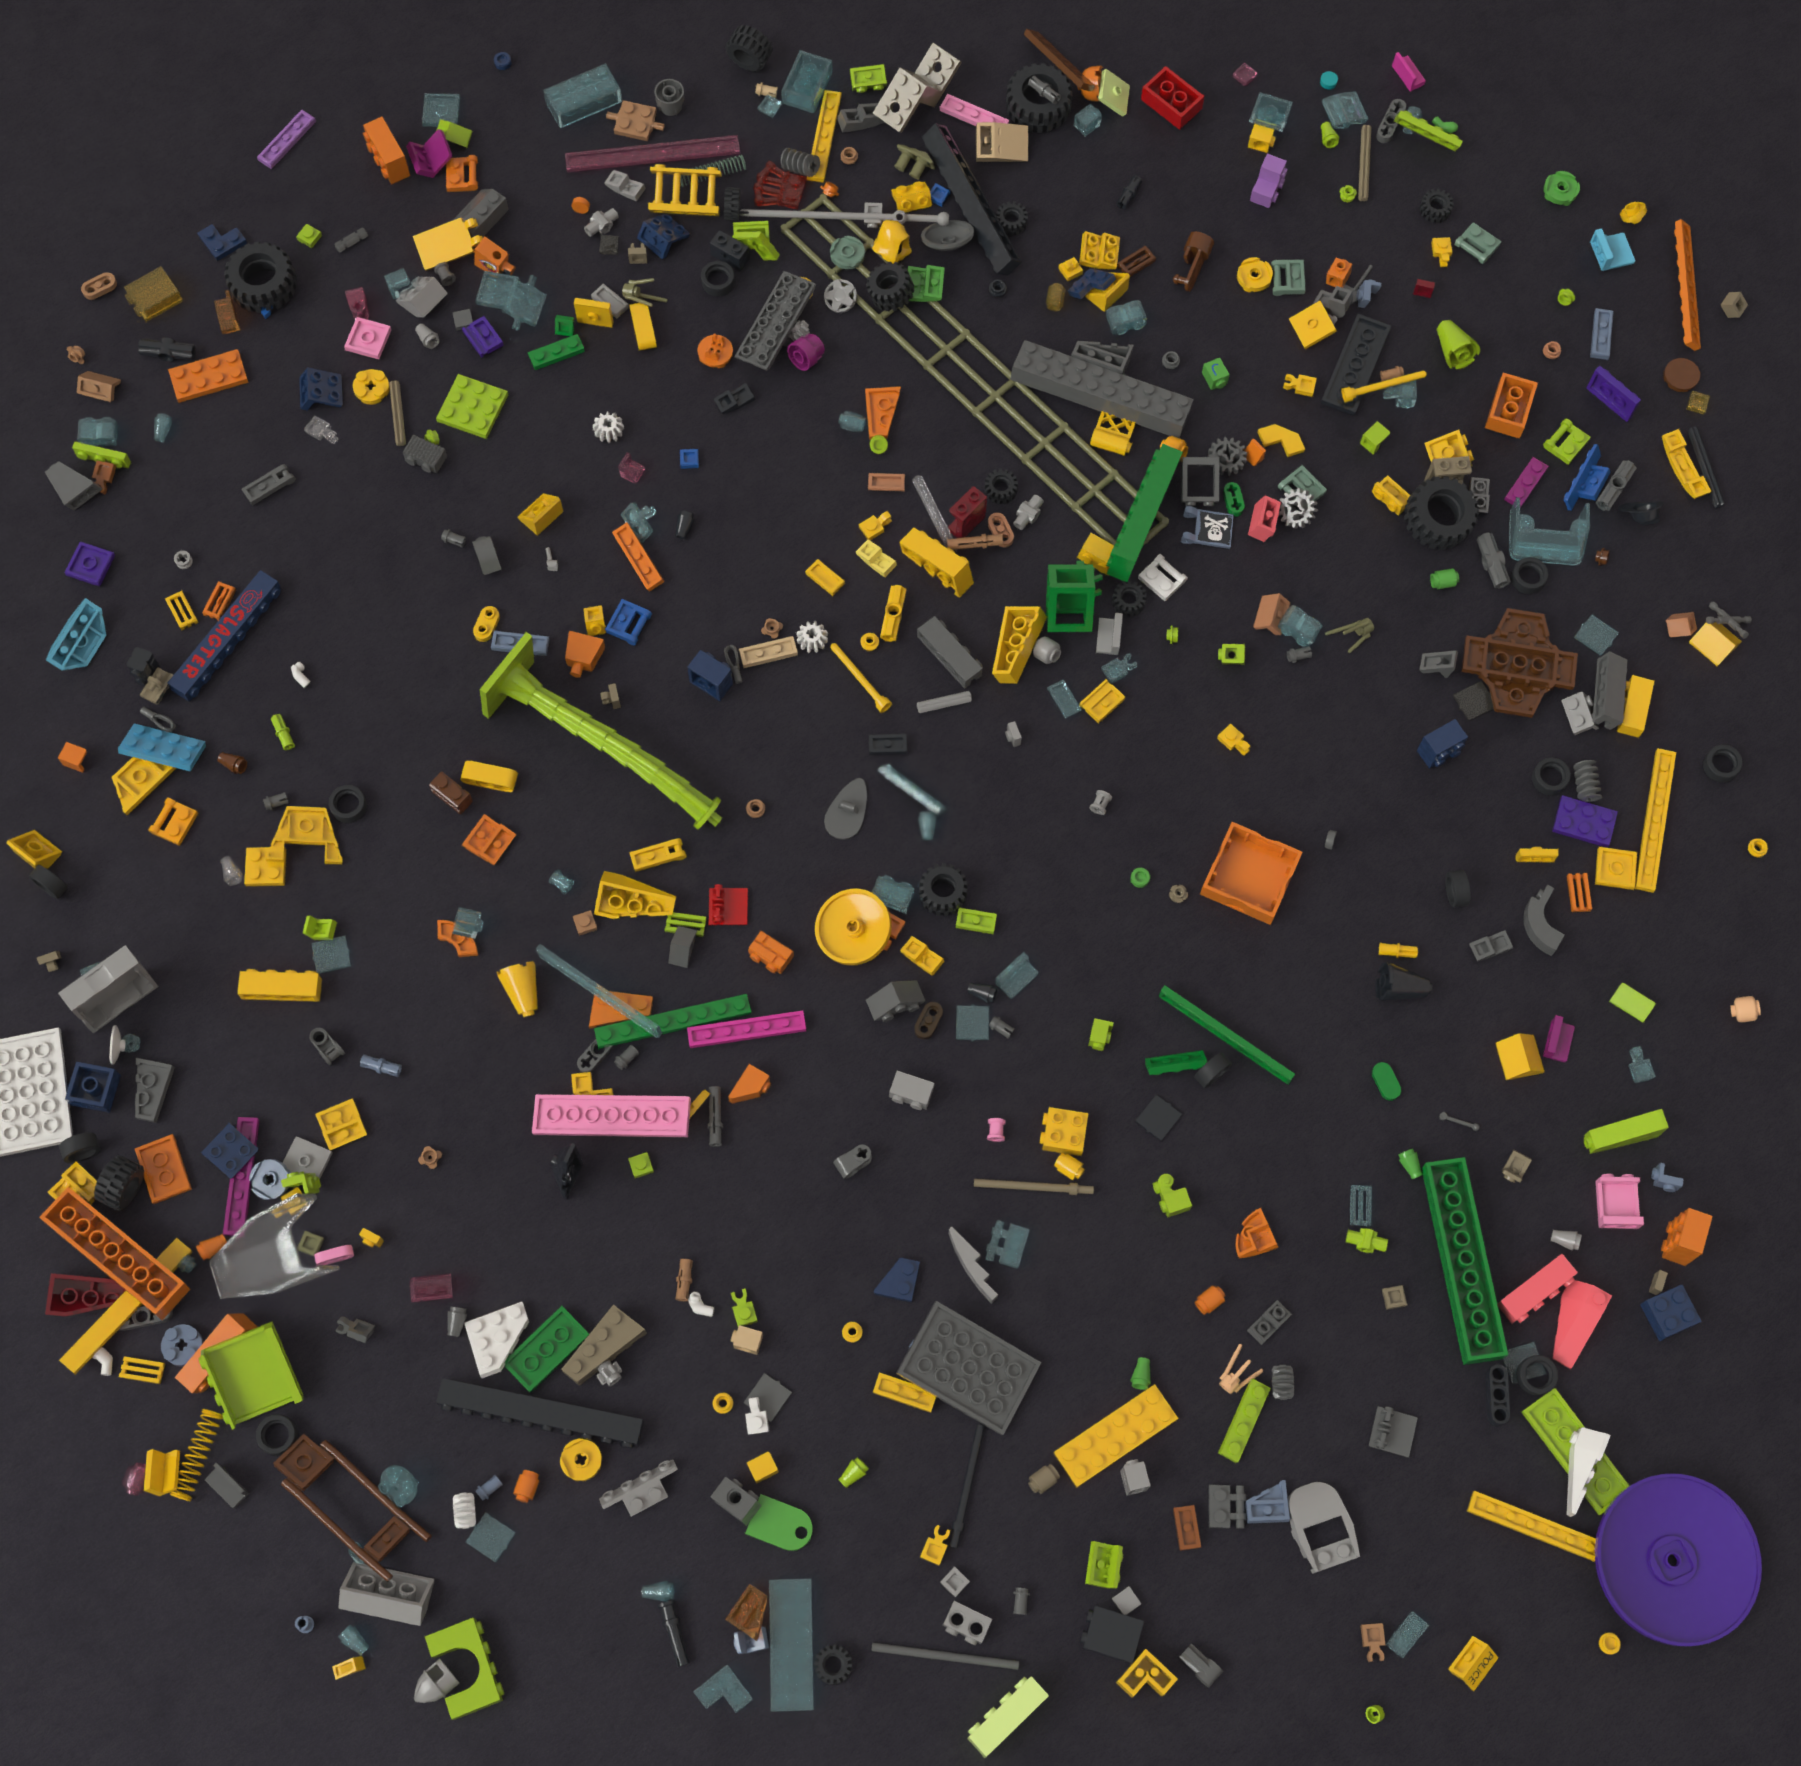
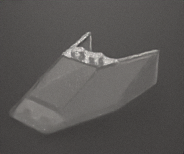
M296 1193L249 1218L213 1256L209 1263L220 1299L275 1294L339 1270V1266L318 1265L314 1268H303L294 1242L291 1227L317 1199L316 1195Z

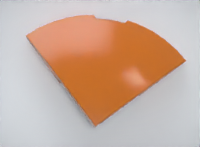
M1262 1209L1255 1210L1243 1221L1242 1225L1244 1227L1241 1234L1236 1236V1251L1239 1258L1259 1255L1278 1248Z

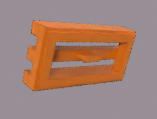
M218 581L202 612L203 615L210 616L212 619L216 618L219 621L226 612L236 592V588ZM223 587L224 589L221 595L218 597L215 607L213 608L212 612H210L221 588Z
M1580 873L1575 875L1568 874L1567 882L1571 912L1591 911L1592 904L1587 873L1582 875ZM1580 879H1582V883H1583V890H1584V897H1585L1586 907H1584V901H1583V894H1582V887H1581V880H1580ZM1573 880H1576L1579 907L1576 906Z

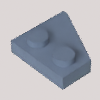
M1285 1480L1280 1481L1279 1484L1270 1489L1264 1490L1258 1496L1246 1500L1247 1523L1289 1522Z

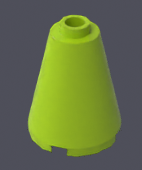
M1444 320L1439 324L1437 333L1449 368L1461 369L1471 364L1475 360L1474 356L1480 353L1478 343L1451 320Z

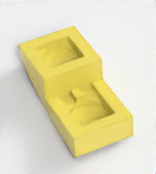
M867 540L856 551V554L866 564L883 577H886L897 566L894 559L884 554L882 549L870 540Z

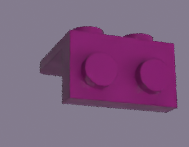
M440 129L424 145L409 142L406 145L416 174L433 178L452 157L444 132Z

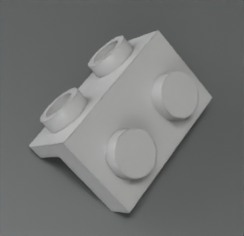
M1582 691L1562 699L1573 734L1577 735L1592 728L1595 730L1599 729L1598 724L1592 722L1593 709L1591 706L1594 703L1590 695L1587 696Z

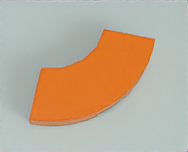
M437 920L438 939L440 941H447L453 944L457 949L459 957L478 956L476 943L466 929L452 921Z

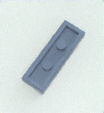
M1596 308L1594 311L1590 354L1592 358L1608 360L1610 357L1613 322L1612 310Z
M494 631L491 650L510 652L524 634ZM532 635L534 655L547 656L549 636Z

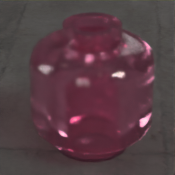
M135 1463L127 1468L122 1480V1485L127 1489V1493L138 1496L139 1493L146 1492L144 1491L145 1464Z

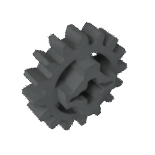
M1224 437L1223 441L1217 439L1216 444L1212 443L1211 448H1209L1208 457H1219L1221 475L1227 472L1228 476H1230L1232 471L1237 474L1238 470H1242L1244 464H1246L1247 452L1244 451L1245 446H1239L1240 441L1235 443L1234 438H1231L1230 441L1226 437Z

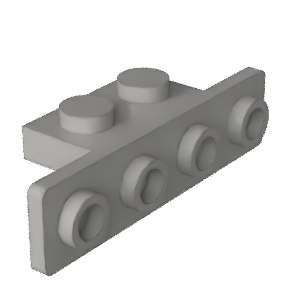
M674 1460L663 1461L657 1468L641 1473L633 1481L628 1480L618 1489L605 1492L599 1498L603 1509L623 1500L632 1517L667 1498L668 1495L660 1479L678 1470Z

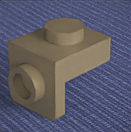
M1513 1150L1502 1169V1173L1505 1174L1504 1178L1513 1183L1515 1181L1521 1182L1532 1159Z

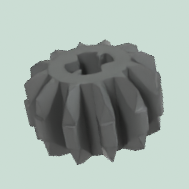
M1279 1365L1274 1366L1272 1369V1393L1275 1399L1287 1400L1292 1399L1294 1396V1375L1291 1366Z

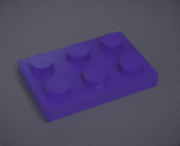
M1601 366L1594 371L1586 388L1626 422L1632 418L1641 401L1634 392L1627 389L1621 381L1615 379L1608 370L1603 369Z
M1562 795L1552 832L1608 848L1618 811Z

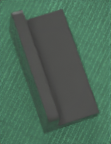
M215 1463L213 1465L215 1469L205 1481L235 1509L250 1493L222 1465Z

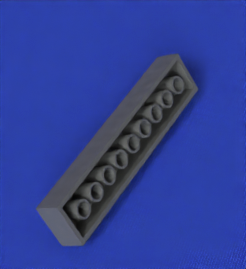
M1024 340L1014 362L1010 378L1012 381L1100 412H1106L1109 415H1115V417L1120 419L1124 418L1131 422H1136L1135 424L1177 438H1180L1194 400Z

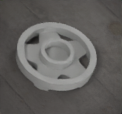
M837 279L826 288L824 300L828 308L833 312L844 313L855 305L857 291L851 282ZM852 292L854 293L853 300L850 297ZM828 300L833 301L832 306H830ZM842 305L847 306L846 308L840 309Z

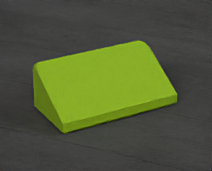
M1625 983L1619 985L1609 1001L1642 1023L1656 1004Z

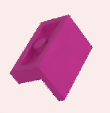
M1399 52L1396 53L1392 67L1409 91L1425 85L1426 80L1409 56L1402 57Z

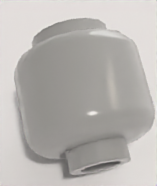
M1049 637L1037 639L1033 647L1034 657L1045 664L1056 662L1061 655L1060 645Z

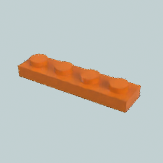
M626 522L612 532L646 589L650 592L664 582L663 578L630 524Z

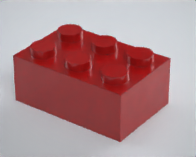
M1165 66L1143 86L1141 100L1180 130L1202 109L1204 95Z

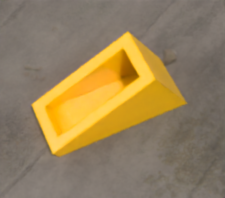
M362 1656L353 1657L332 1666L335 1679L366 1669Z

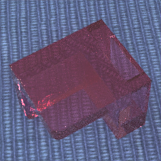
M628 452L619 464L620 476L635 484L645 471V466L632 461L631 454Z

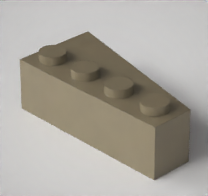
M613 1305L561 1370L580 1386L598 1372L597 1369L606 1361L614 1360L616 1356L625 1349L627 1350L639 1338L645 1336L647 1332L642 1326Z

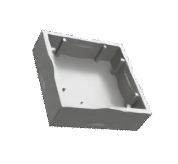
M125 945L58 994L88 1029L95 1033L159 986Z

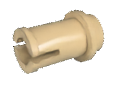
M762 82L761 84L757 83L755 94L776 99L778 87L763 85Z

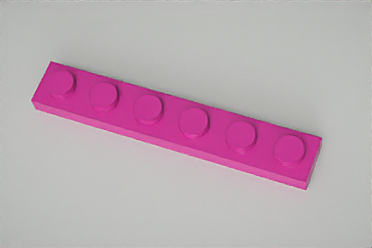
M803 1010L687 1027L690 1048L806 1031Z

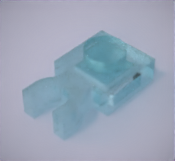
M1130 653L1125 655L1122 661L1116 658L1102 666L1101 670L1111 684L1125 677L1128 674L1127 670L1137 667L1136 661L1132 664L1127 662L1131 659Z

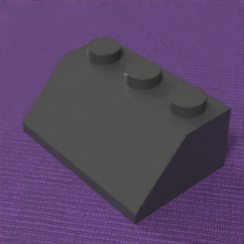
M494 189L481 190L453 220L463 218L465 222L470 218L476 219L478 226L469 229L471 238L477 235L484 237L509 210L506 197Z

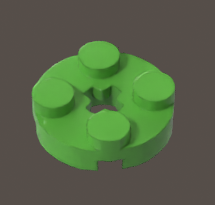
M1558 171L1556 174L1549 175L1544 184L1545 199L1559 205H1570L1577 198L1580 191V184L1575 180V176L1565 171ZM1560 185H1561V186H1564L1563 188H1564L1565 190H1560V189H1559Z

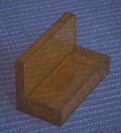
M225 290L226 298L214 301L222 334L240 330L229 290Z

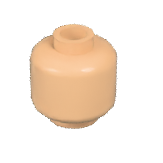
M1753 996L1736 998L1734 1005H1730L1732 1017H1736L1740 1023L1755 1021L1761 1015L1759 1000H1755Z

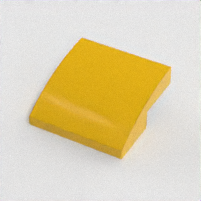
M353 1098L315 1114L329 1150L367 1135Z
M75 1162L61 1175L62 1179L48 1191V1194L56 1200L69 1187L87 1203L92 1205L96 1200L94 1191L97 1180Z

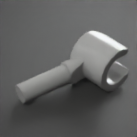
M547 547L548 570L557 571L558 560H552L551 550Z

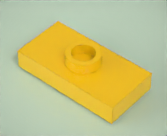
M1542 847L1519 849L1516 854V861L1554 862L1558 857V849H1542Z

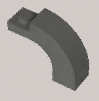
M1547 885L1544 890H1539L1535 898L1532 896L1528 901L1524 911V926L1533 944L1546 954L1552 956L1565 934L1552 928L1544 917V907L1554 890L1553 887Z

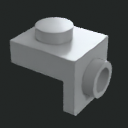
M865 202L864 213H882V203ZM864 219V225H867V228H878V225H882V220Z

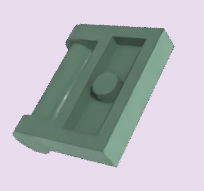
M1473 222L1458 237L1454 245L1458 248H1463L1479 259L1481 264H1484L1500 246L1501 241Z
M1274 260L1271 262V268L1274 273V296L1305 294L1304 260ZM1281 268H1285L1286 286H1281Z
M1303 465L1278 485L1281 491L1284 490L1286 493L1291 494L1290 490L1292 488L1289 484L1293 483L1297 488L1309 491V495H1314L1312 501H1317L1327 491Z

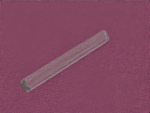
M917 475L912 479V482L947 548V539H953L922 476Z

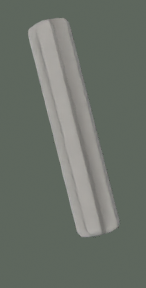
M966 691L917 703V709L919 713L971 702V693Z

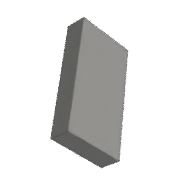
M602 284L591 294V298L594 301L610 303L612 315L616 319L629 308V304L605 284Z

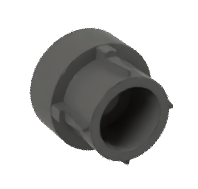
M662 80L656 85L654 91L657 107L665 115L677 116L685 100L684 88L677 80Z

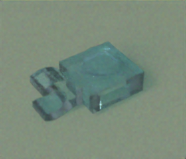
M1641 1047L1632 1048L1629 1052L1634 1063H1630L1629 1068L1634 1082L1639 1083L1655 1078L1656 1076L1649 1058L1643 1060Z

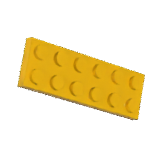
M1154 1384L1054 1451V1455L1077 1488L1178 1420V1417Z

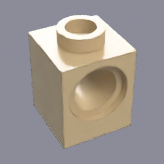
M739 1325L738 1330H734L731 1337V1342H734L733 1347L757 1355L763 1338V1332Z

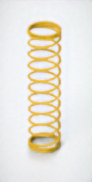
M202 1409L203 1411L201 1412L203 1414H201L200 1417L209 1423H197L199 1427L206 1431H194L196 1435L203 1439H191L193 1443L200 1447H188L190 1451L197 1455H184L188 1460L194 1463H181L182 1466L191 1471H179V1474L190 1480L178 1478V1480L191 1483H199L197 1480L183 1473H190L195 1475L202 1474L186 1466L185 1464L198 1467H205L203 1464L189 1458L188 1456L208 1459L206 1456L192 1450L191 1448L211 1451L209 1448L195 1442L194 1440L214 1443V1441L198 1434L197 1432L217 1435V1433L201 1426L200 1424L220 1427V1425L204 1418L203 1416L223 1419L222 1414H219L211 1410ZM178 1481L179 1484L187 1488L177 1487V1489L195 1491L194 1488ZM178 1490L170 1493L171 1496L189 1502L192 1499L191 1496Z

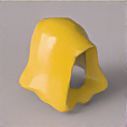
M885 220L880 227L872 249L875 253L881 255L884 260L894 264V262L902 261L905 256L911 254L910 236L907 234L904 226L898 221ZM901 244V252L900 254H898L899 246Z

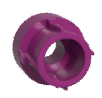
M810 333L801 336L787 348L791 362L802 371H806L815 365L825 351L820 338Z

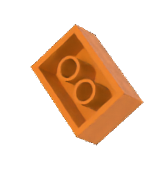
M383 117L364 124L365 132L363 136L367 142L366 146L370 153L373 152V158L377 166L382 168L383 177L385 179L388 178L391 185L409 177L410 173L405 155Z
M1503 373L1496 389L1485 428L1520 439L1538 383Z
M1688 1208L1683 1213L1681 1212L1678 1217H1675L1674 1220L1669 1221L1666 1228L1668 1237L1667 1240L1663 1241L1661 1251H1663L1662 1258L1686 1266L1703 1254L1712 1216Z

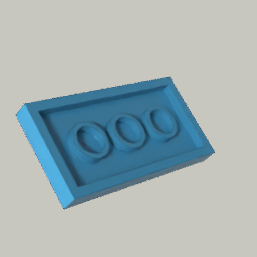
M133 724L118 747L119 754L191 771L205 749L206 743L202 740Z

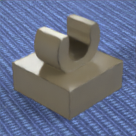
M632 243L631 248H628L629 263H647V252L644 244L641 243V248H635L634 243Z
M616 684L608 685L610 692L600 693L603 705L612 702L613 709L621 708Z
M54 951L37 957L39 965L46 964L48 971L52 972L59 969L55 960L62 957L59 951Z

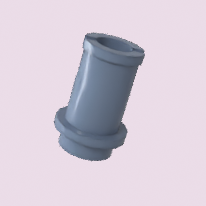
M494 1475L481 1487L478 1486L476 1493L482 1501L484 1499L488 1500V1496L503 1484Z
M300 1616L296 1619L295 1626L300 1632L309 1633L314 1628V1621L309 1616Z

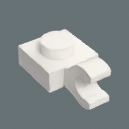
M759 1397L749 1398L751 1413L745 1414L748 1435L769 1432L767 1411H760Z

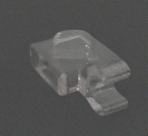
M315 415L304 428L307 434L318 440L325 437L329 442L335 444L339 439L335 436L336 432L330 430V424Z

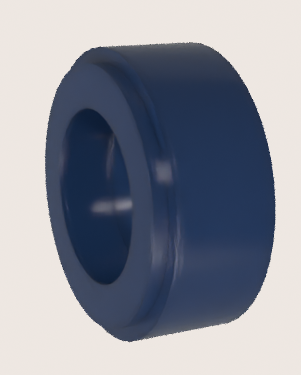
M500 52L495 55L494 64L499 70L510 68L512 61L508 53Z

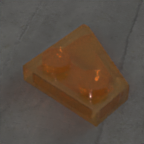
M749 1584L725 1620L755 1641H758L768 1596Z

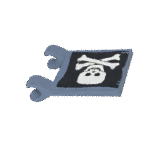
M1186 506L1184 517H1196L1195 535L1190 532L1183 533L1181 537L1183 544L1195 543L1230 549L1233 526L1232 514L1200 510L1192 506Z

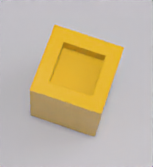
M766 1452L747 1462L756 1484L779 1472L770 1452Z

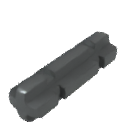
M362 227L356 230L357 233L349 234L343 238V241H337L334 244L338 252H342L345 250V247L349 248L360 241L359 239H364L368 236L366 230Z

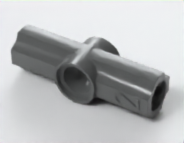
M1629 460L1622 461L1596 501L1599 509L1610 511L1637 468L1634 463Z
M1493 533L1482 534L1477 538V543L1482 553L1483 567L1489 572L1494 588H1503L1511 582L1505 568L1504 554L1501 550L1499 551Z

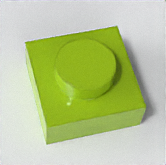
M306 224L296 238L299 242L313 248L322 234L321 231Z
M647 1152L628 1158L634 1178L654 1172Z

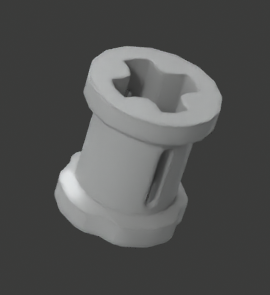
M1097 790L1095 801L1089 808L1096 814L1104 815L1106 813L1105 808L1108 802L1112 800V796L1106 791Z

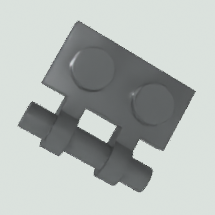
M1230 1485L1208 1486L1209 1528L1229 1529L1230 1520H1236L1237 1529L1245 1528L1247 1514L1244 1513V1501H1246L1244 1486H1236V1494H1230ZM1230 1501H1236V1513H1230Z

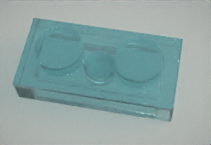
M1411 1611L1386 1642V1645L1401 1658H1404L1429 1625L1415 1612Z

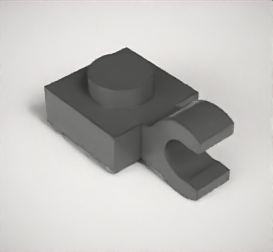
M340 1317L337 1323L341 1325L337 1327L336 1332L339 1334L347 1333L348 1337L366 1343L373 1334L375 1325L359 1319L353 1322L346 1317Z

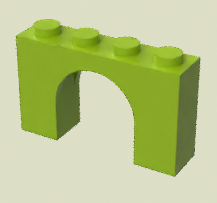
M470 1618L425 1636L432 1658L440 1657L458 1649H467L475 1654L479 1662L480 1670L476 1682L467 1690L445 1698L452 1720L503 1701L502 1695H504V1690L501 1682L497 1683L495 1675L498 1673L495 1663H490L488 1654L491 1653L488 1642H483L481 1636L484 1633L481 1621L477 1622L475 1618Z

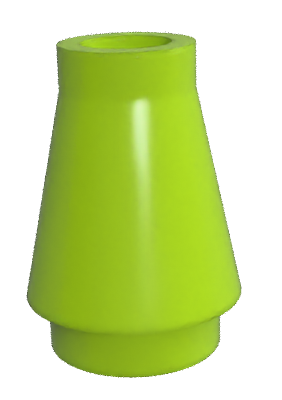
M1324 122L1321 125L1322 143L1327 148H1334L1339 143V136L1330 122Z
M857 1457L855 1460H851L838 1480L848 1488L852 1483L865 1476L869 1468Z

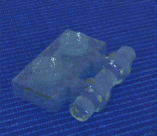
M997 1220L995 1227L991 1231L992 1238L990 1244L987 1245L985 1259L993 1261L995 1254L1001 1255L1000 1264L1018 1269L1030 1229L1010 1224L1009 1230L1006 1231L1003 1230L1004 1222ZM1000 1237L1006 1238L1003 1248L998 1247Z

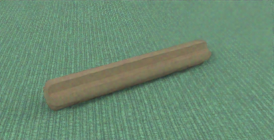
M395 380L389 383L395 442L397 446H404L406 438L399 381Z

